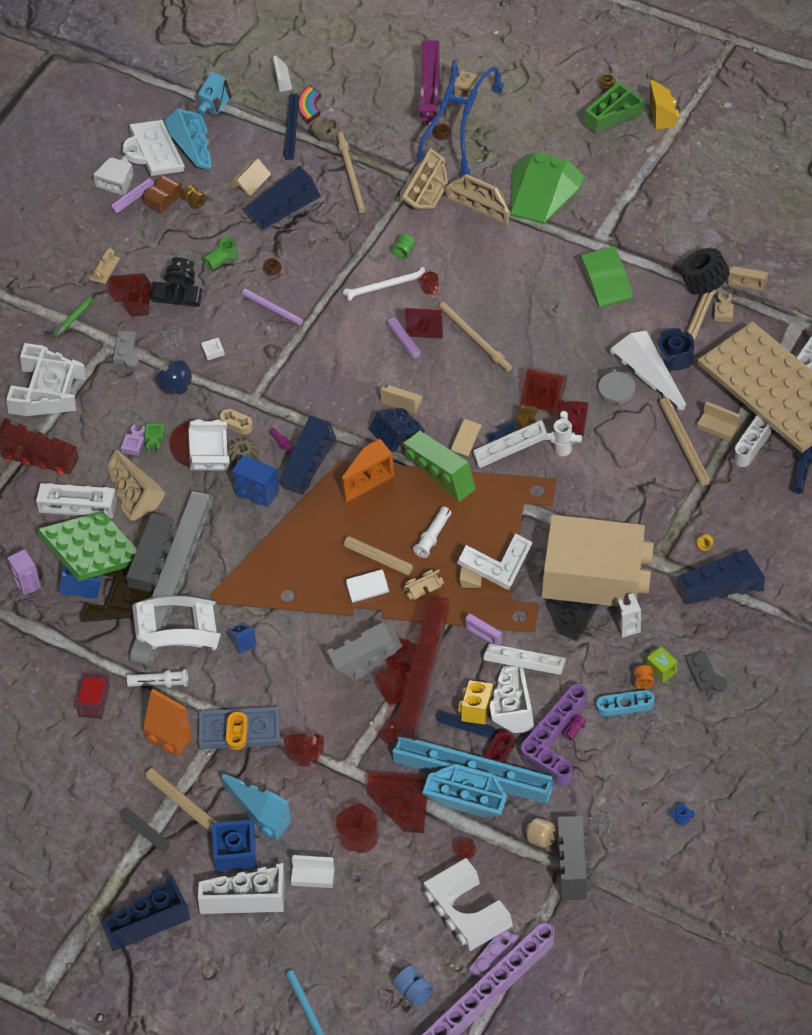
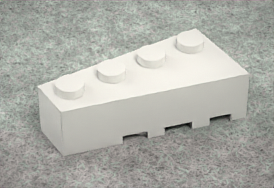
M283 863L276 864V867L266 869V867L258 868V871L245 874V872H240L230 878L223 876L200 881L198 889L200 914L284 912L285 873Z

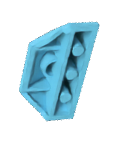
M457 764L435 773H430L422 792L423 795L444 807L483 818L501 816L507 800V795L494 774Z

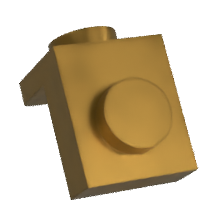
M520 406L514 418L519 430L536 423L534 417L538 412L537 407Z

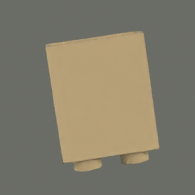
M552 515L544 567L542 598L619 607L620 599L623 600L624 605H630L629 594L634 593L636 600L638 593L649 594L651 571L640 568L641 564L652 565L654 542L643 541L645 525Z

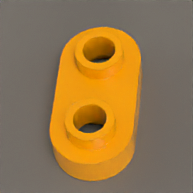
M233 712L227 719L226 742L230 749L240 750L247 743L248 720L244 713Z

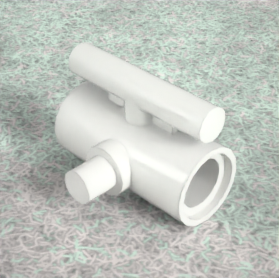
M562 411L560 413V420L554 423V432L547 433L549 438L545 440L554 443V452L557 455L567 456L571 453L574 442L582 443V435L572 433V425L568 421V413Z

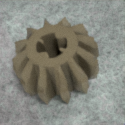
M240 438L239 441L234 440L233 445H229L227 455L232 466L237 465L243 455L258 461L260 452L255 441L251 442L249 438L246 440Z

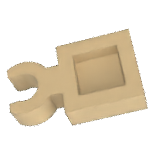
M722 293L718 294V303H715L714 321L733 322L734 304H731L732 294H729L727 299L722 298Z

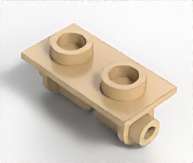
M108 248L104 251L89 280L102 284L107 283L120 260V257L114 256L113 249Z
M433 570L424 573L421 579L416 580L413 578L407 581L402 592L408 591L406 593L408 600L414 601L426 595L424 587H426L429 593L441 588L444 582L441 577H437L440 571L433 572Z

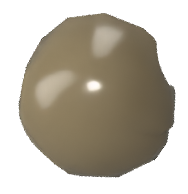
M325 118L323 123L315 121L312 125V131L320 141H329L338 135L340 126L335 119Z

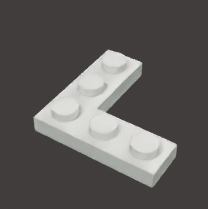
M515 533L501 563L466 545L457 564L509 590L532 542Z

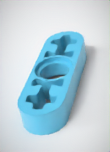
M648 690L602 696L597 700V712L601 716H613L648 711L653 708L655 697ZM643 698H646L648 703H644ZM628 700L631 702V705L624 707L620 702Z

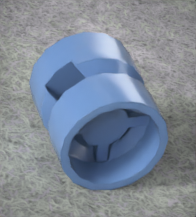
M408 966L402 970L393 983L401 994H406V999L415 1007L427 1001L434 990V986L426 978H422V974L414 966Z

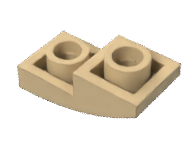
M464 419L451 451L469 458L482 425Z

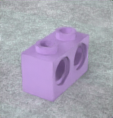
M25 549L8 557L13 580L24 596L41 587L36 566Z

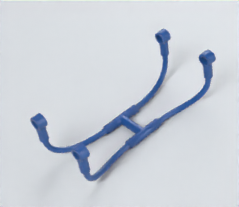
M455 59L452 61L450 85L446 89L438 114L420 140L415 166L424 156L422 149L427 136L446 110L448 103L453 102L465 105L460 128L462 159L459 177L466 174L470 175L471 171L468 168L465 151L466 118L471 111L480 84L490 72L495 71L492 90L496 93L502 92L504 85L501 82V74L497 67L487 69L476 82L469 97L465 98L452 95L455 79L459 77L457 61Z

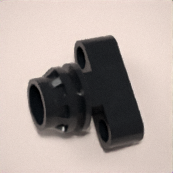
M172 258L170 265L166 267L163 277L168 283L153 282L149 299L156 303L199 307L203 289L198 286H192L195 283L194 263L186 258Z

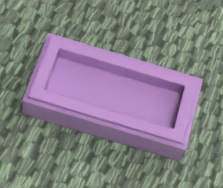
M468 614L465 623L466 630L490 644L501 645L502 632L472 614Z

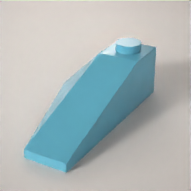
M177 108L164 120L167 131L197 167L210 170L212 168L210 152L207 150L209 141L205 136L208 132L202 114Z
M223 774L221 778L224 789L251 820L253 819L254 824L264 836L278 840L291 824L288 801L268 790H265L264 793L260 792L255 785L247 787L242 780Z

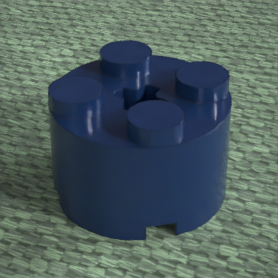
M670 328L663 331L657 340V352L669 372L689 368L693 361L694 338L689 332H682L679 328Z

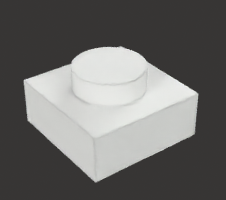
M219 338L201 343L207 361L225 355Z

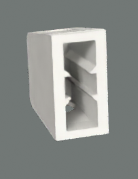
M124 155L120 160L112 157L109 158L93 176L96 187L124 196L128 191L134 173L131 162Z

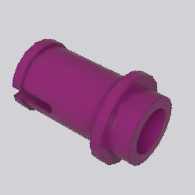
M580 715L573 716L571 723L562 732V735L567 740L573 741L580 729L585 727L586 720Z

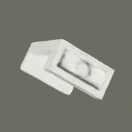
M203 420L190 421L188 427L190 470H228L230 462L227 455V422H222L221 420H213L212 422Z

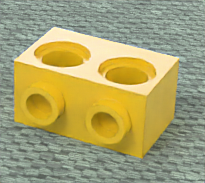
M469 680L467 688L463 689V701L459 702L458 712L462 713L461 721L477 724L486 723L493 696V684Z

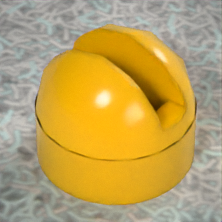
M708 534L701 535L697 540L698 548L703 551L709 550L714 543L712 536Z

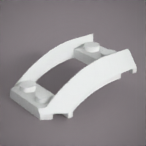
M176 595L147 598L137 602L132 606L136 638L141 642L146 641L149 643L151 649L161 646L181 645L199 648L207 646L211 647L212 650H216L221 635L216 631L213 605L216 601ZM164 605L192 607L195 629L157 631L154 607Z

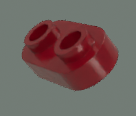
M509 731L498 732L486 752V759L505 764L515 746L514 735Z

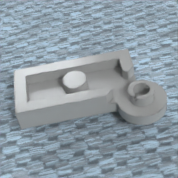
M118 331L113 358L114 364L125 363L130 368L136 367L139 364V358L134 354L137 338L136 331Z

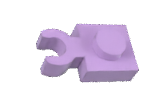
M133 424L131 427L132 435L126 434L121 446V453L139 456L145 443V426H142L140 431H136V425Z

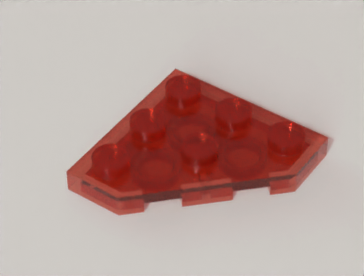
M369 772L367 782L368 796L403 832L424 833L428 797L423 795L422 792L428 776Z

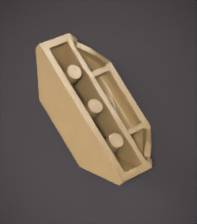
M430 148L410 174L400 192L401 198L415 209L433 210L448 185L447 172L444 165L445 158Z
M468 174L446 186L447 199L506 225L509 223V210L503 192L497 187Z

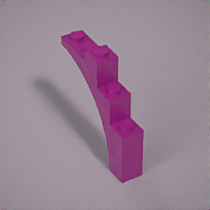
M439 40L422 41L421 94L418 112L420 113V121L424 122V125H430L438 114L440 83Z

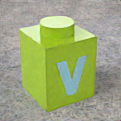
M660 647L648 654L646 665L652 667L653 675L661 683H664L677 673L678 661L663 647Z

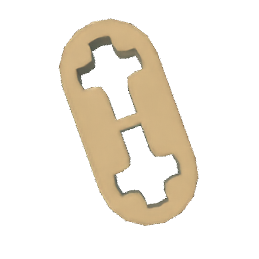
M225 409L221 412L220 420L227 422L228 429L243 435L249 434L253 430V423L250 417L232 409Z

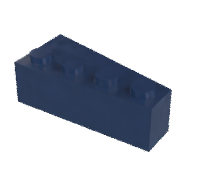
M299 165L246 207L245 210L249 218L261 230H264L320 198L321 195L312 177Z
M309 416L279 479L282 488L301 495L309 488L311 480L336 440V435L330 422Z
M747 549L676 577V591L684 604L708 601L713 597L726 598L728 595L739 593V595L748 594V591L753 590L760 592L764 591L765 584L763 573Z
M170 875L160 886L158 884L151 888V892L142 898L140 896L133 900V904L127 908H121L101 923L105 937L112 952L188 921L190 920V915L173 875Z

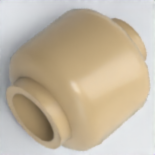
M536 818L526 826L527 840L533 845L546 848L554 844L557 839V830L552 822Z

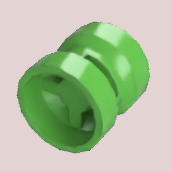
M401 234L397 243L392 248L393 254L400 259H406L410 254V250L415 245V240L407 234Z

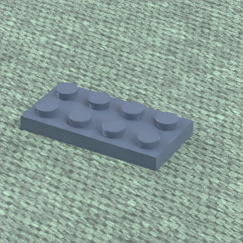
M279 707L199 711L200 750L229 748L226 742L227 719L233 712H242L247 716L248 732L245 747L280 745Z

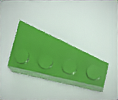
M422 431L417 432L403 443L406 457L413 461L458 502L476 490L469 462Z

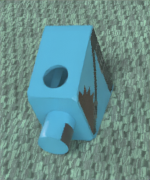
M211 72L198 93L201 105L197 111L203 116L208 111L218 114L229 102L232 95L225 77Z

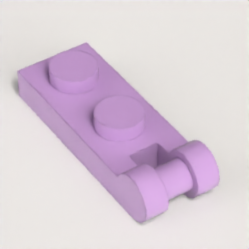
M509 929L495 936L469 968V973L481 980L518 945L521 937L515 933L511 934L508 932ZM504 939L508 941L507 945H504L501 942Z

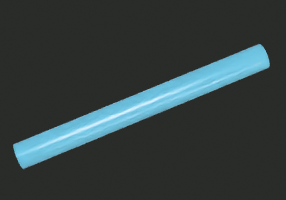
M288 971L286 976L315 1035H325L294 971Z

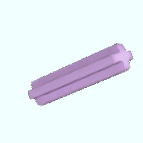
M150 178L143 181L111 204L112 211L115 213L120 212L141 197L147 189L154 186V181Z
M395 317L388 319L387 325L413 359L420 357V349Z

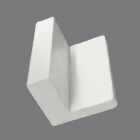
M292 855L291 886L333 888L335 866L332 857Z

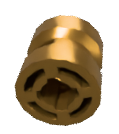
M194 185L186 187L182 193V198L190 203L194 209L201 208L207 199L206 195L200 192Z

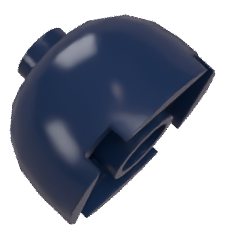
M184 360L168 365L169 369L167 371L161 370L155 376L154 381L161 391L172 395L185 393L192 380L191 370Z

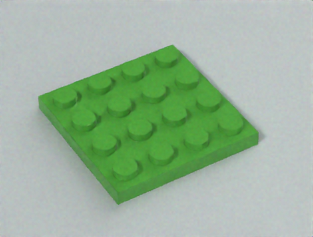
M103 511L40 528L37 534L78 581L130 567L137 548Z

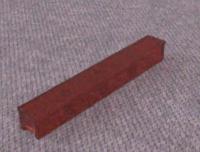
M429 597L395 728H397L396 737L416 741L450 610L449 598Z

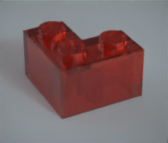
M145 273L110 276L109 293L114 301L125 302L124 306L131 317L149 315L151 283Z

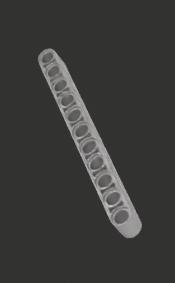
M192 491L152 598L178 596L211 509L212 494ZM174 605L154 607L157 631L166 629ZM136 638L131 651L130 661L151 666L158 647L151 649L149 643L146 641L141 642Z

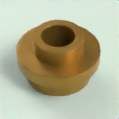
M604 74L599 80V86L605 90H609L616 84V79L611 74Z

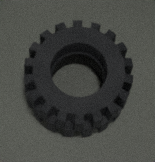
M711 247L700 249L687 256L683 264L680 265L679 270L687 288L691 293L697 295L717 290L730 275V269L721 252Z

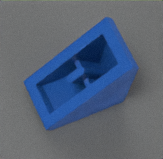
M240 623L225 631L239 654L257 646L253 626Z

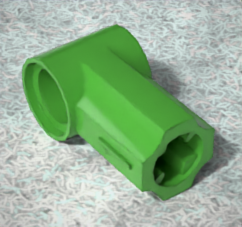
M231 237L223 238L216 249L203 257L204 263L210 270H214L226 260L231 261L237 257L238 252L235 240Z

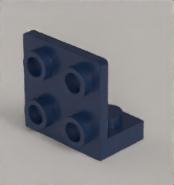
M404 408L376 412L369 427V430L378 439H381L391 452L397 451L403 437L415 435L419 431L425 432L420 423Z

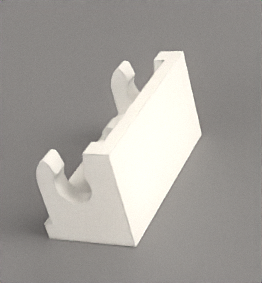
M634 593L628 595L630 605H624L623 600H619V607L621 609L619 628L622 638L641 632V609Z

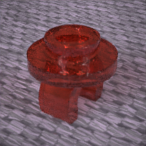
M472 839L457 841L455 853L459 858L470 859L475 855L476 847Z

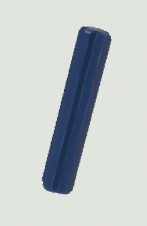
M440 711L437 717L439 723L490 739L495 734V728L492 726L463 722L460 716Z

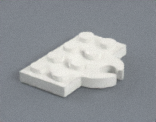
M163 120L130 124L129 131L132 137L128 138L123 145V153H125L127 160L136 164H146L151 176L184 171L185 166Z

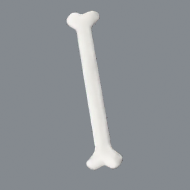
M421 267L419 271L356 289H344L343 295L347 296L348 301H351L353 297L416 279H428L429 273L425 272L424 267Z

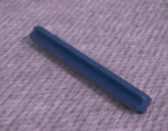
M297 93L289 95L285 143L286 160H293L295 154L299 95Z

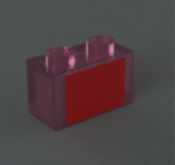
M84 673L83 680H80L78 685L79 696L75 697L74 708L77 709L78 717L102 719L110 689L108 675Z

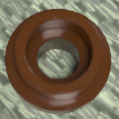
M439 124L434 129V136L440 140L448 139L451 136V129L446 124Z
M275 258L268 259L264 264V271L269 275H276L282 269L281 263Z

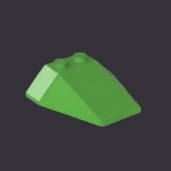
M533 152L519 159L512 172L511 216L545 224L579 191L585 176L567 159Z

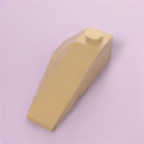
M115 450L107 464V468L112 482L116 483L118 489L116 494L117 497L121 498L122 504L120 506L122 511L130 520L134 521L156 510L163 500L165 492L118 450Z

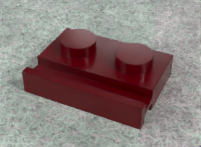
M561 400L558 420H560V413L566 411L568 413V421L572 425V433L584 436L588 402H564V400Z

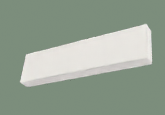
M540 420L477 448L473 452L478 466L482 468L545 440L549 436L543 421Z
M490 643L484 653V660L559 675L562 674L566 663V658Z

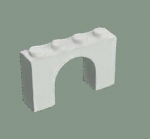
M465 858L424 882L425 892L423 893L426 900L435 905L434 908L438 916L445 918L448 929L451 932L455 931L459 943L462 946L465 945L469 951H472L509 929L513 924L511 914L500 900L472 914L461 913L452 907L454 901L460 895L480 884L477 871Z

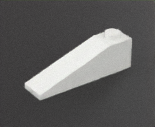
M507 665L502 667L497 689L494 690L493 701L490 702L492 721L513 733L533 731L534 722L524 669Z

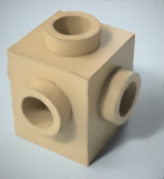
M461 71L459 77L455 79V96L468 98L478 81V75Z

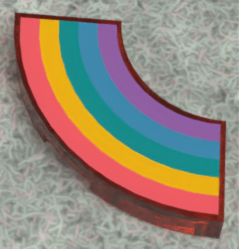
M310 85L303 90L298 101L300 116L307 124L320 116V111L317 109L316 104L321 98V93Z

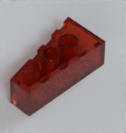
M4 418L0 426V453L2 458L21 462L25 465L37 466L41 469L53 470L60 474H71L79 459L76 446L57 438L50 440L42 432L37 431V433L26 430L27 426L19 424V426L13 425L11 420Z

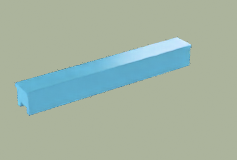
M401 735L398 737L396 748L393 749V762L431 773L454 764L495 775L505 793L548 804L554 788L552 776Z

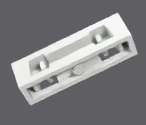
M40 483L36 503L39 513L88 516L102 512L93 511L92 507H94L95 509L104 508L103 512L109 518H113L117 496L115 488ZM51 505H56V506H60V505H61V508H52V507H50V506H51Z

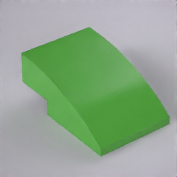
M615 246L581 255V266L587 277V284L599 308L633 299L626 271Z

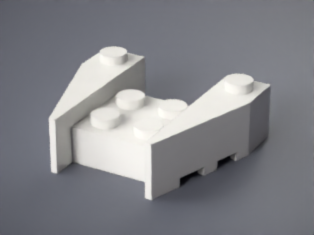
M24 343L20 355L22 371L33 372L34 374L29 388L10 386L6 399L8 413L32 416L76 411L75 395L69 394L73 379L86 380L84 364L74 359L72 361L66 359L58 352L48 351V348L42 345Z

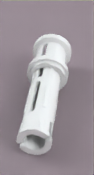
M441 507L427 532L421 534V540L413 548L414 553L419 557L427 558L430 555V549L437 543L438 534L449 516H451V510L447 513L449 508Z
M183 669V671L178 672L166 670L164 673L129 674L127 675L128 687L165 685L167 688H171L172 685L188 687V671Z

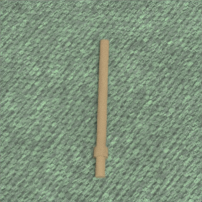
M339 132L337 135L338 148L344 159L359 213H364L365 207L349 155V145L345 141L344 134Z
M444 302L439 304V308L481 346L496 364H500L507 372L512 369V366L504 359L505 357L499 351H495Z

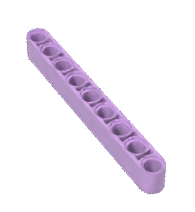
M548 923L538 925L422 1035H437L439 1033L460 1035L553 947L555 936L552 925ZM542 935H548L549 937H548V938H542L541 936H542ZM527 949H534L535 951H533V952H528V951H526V950H527ZM512 963H519L520 965H518V966H513V965H511V964H512ZM500 976L505 977V979L498 980L496 978ZM486 990H487V991H490L489 994H483V993H481V992L486 991ZM475 1005L474 1008H468L467 1006ZM453 1019H460V1020H461V1021H459V1022H457V1023L452 1022Z

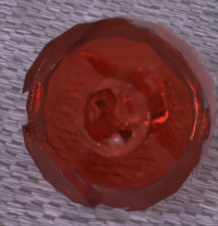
M307 733L288 735L284 738L285 754L291 761L299 763L301 767L311 766V762L317 761L324 751V736L313 734V737L307 736Z

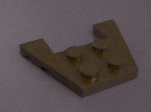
M125 568L102 574L103 576L116 578L105 607L85 603L80 616L81 622L134 618L133 604L150 598L151 592L128 587L127 574L129 571Z

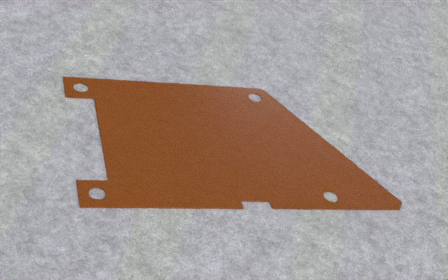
M340 461L210 594L213 600L216 601V604L353 616L354 608L383 610L382 619L465 626L466 617L470 613L495 629L535 632L539 603L510 601L512 585L507 590L482 577L481 588H462L460 583L461 565L457 564L467 545L501 563L515 533L520 535L524 504L553 506L556 478L471 471L476 490L458 502L421 468L393 465L394 477L346 503L344 500L342 476L353 461ZM540 485L545 488V493L537 497L532 495L530 490L533 486ZM441 507L449 508L447 513L451 510V516H449L438 534L437 543L430 549V555L427 558L419 557L414 553L413 548L421 540V534L427 532ZM348 536L353 537L413 565V570L410 575H406L345 547V539ZM383 570L389 593L352 603L346 588V580ZM430 570H433V572L439 570L440 572L437 577H441L444 582L441 588L429 593L426 587H424L426 595L414 601H409L406 596L408 591L402 592L406 586L405 583L413 578L416 580L423 578L422 575ZM285 590H293L296 593V597L292 601H284L281 599V593ZM522 610L527 613L528 618L524 622H516L512 618L513 613Z

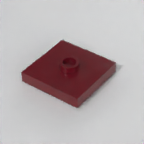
M405 308L406 332L410 337L443 339L442 310Z

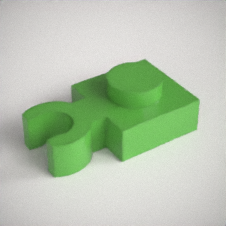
M146 423L145 443H147V452L150 453V449L156 447L157 453H160V442H164L165 423Z

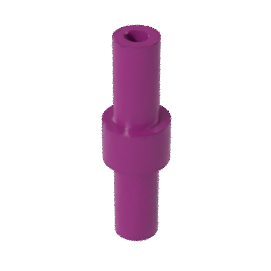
M275 428L271 429L269 433L277 441V444L291 455L294 450L291 441L286 436H282Z

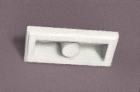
M274 56L273 62L279 91L292 90L287 65L277 56Z
M383 570L346 580V588L352 603L389 593Z

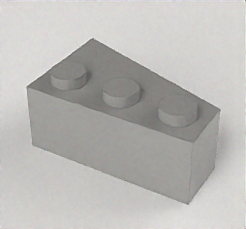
M384 622L362 632V637L352 642L350 640L345 641V645L336 650H333V648L327 650L335 669L357 681L363 678L371 669L379 666L387 657L395 654L402 647V644L394 629Z

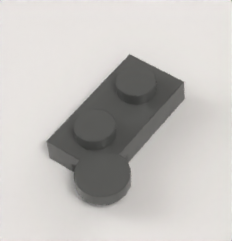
M705 651L686 657V662L700 693L708 691L711 687L717 692H722L727 688V680L724 677L716 676Z

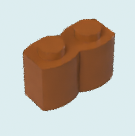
M167 175L157 179L154 186L144 192V204L160 213L164 212L172 202H175L182 195V183Z

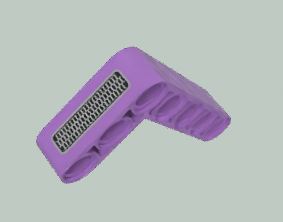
M575 684L571 686L521 745L522 762L538 773L552 776V781L560 786H567L572 782V764L549 749L571 723V718L579 715L586 707L587 689L584 685Z

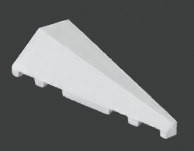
M647 331L630 333L611 348L610 353L612 355L617 354L622 359V363L630 365L635 370V374L654 390L658 389L664 394L663 398L667 397L677 405V410L685 409L686 403Z

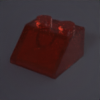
M536 367L528 368L520 405L534 406L537 409L557 413L565 392L568 375Z

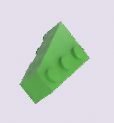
M619 81L585 110L582 123L595 133L641 115L645 101Z

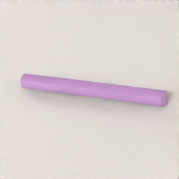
M243 289V296L299 326L303 323V319L247 289Z

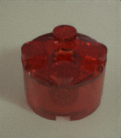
M358 803L355 806L346 808L336 817L339 841L345 850L366 853L376 846L380 832L377 817L370 808L362 803Z

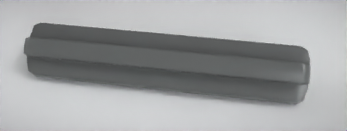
M125 809L121 813L123 821L159 850L164 852L169 848V841L132 811Z

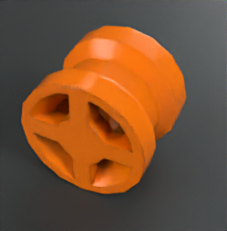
M641 665L633 670L634 677L636 678L634 680L636 688L643 690L654 686L652 667Z

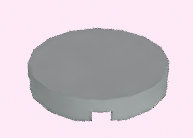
M623 372L608 373L600 379L598 384L599 395L604 401L611 404L613 402L624 404L634 397L636 390L633 378Z

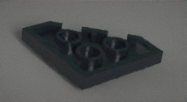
M545 598L559 633L575 641L579 640L599 604Z

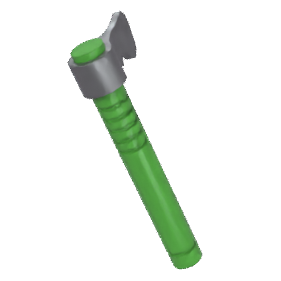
M87 297L60 326L52 328V325H49L43 331L51 333L55 338H60L65 333V330L93 302L92 298Z

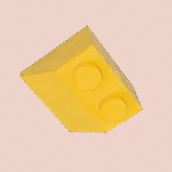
M651 80L650 109L655 129L676 127V120H679L678 109L675 110V97H672L669 89Z

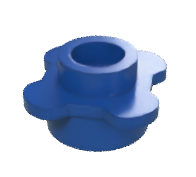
M679 803L675 810L670 811V817L674 818V821L680 825L687 824L690 818H693L695 812L688 809L685 803Z

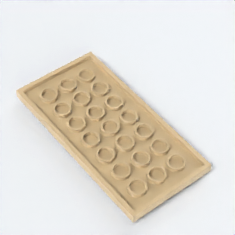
M751 322L698 359L700 367L801 453L812 446V370L757 324Z

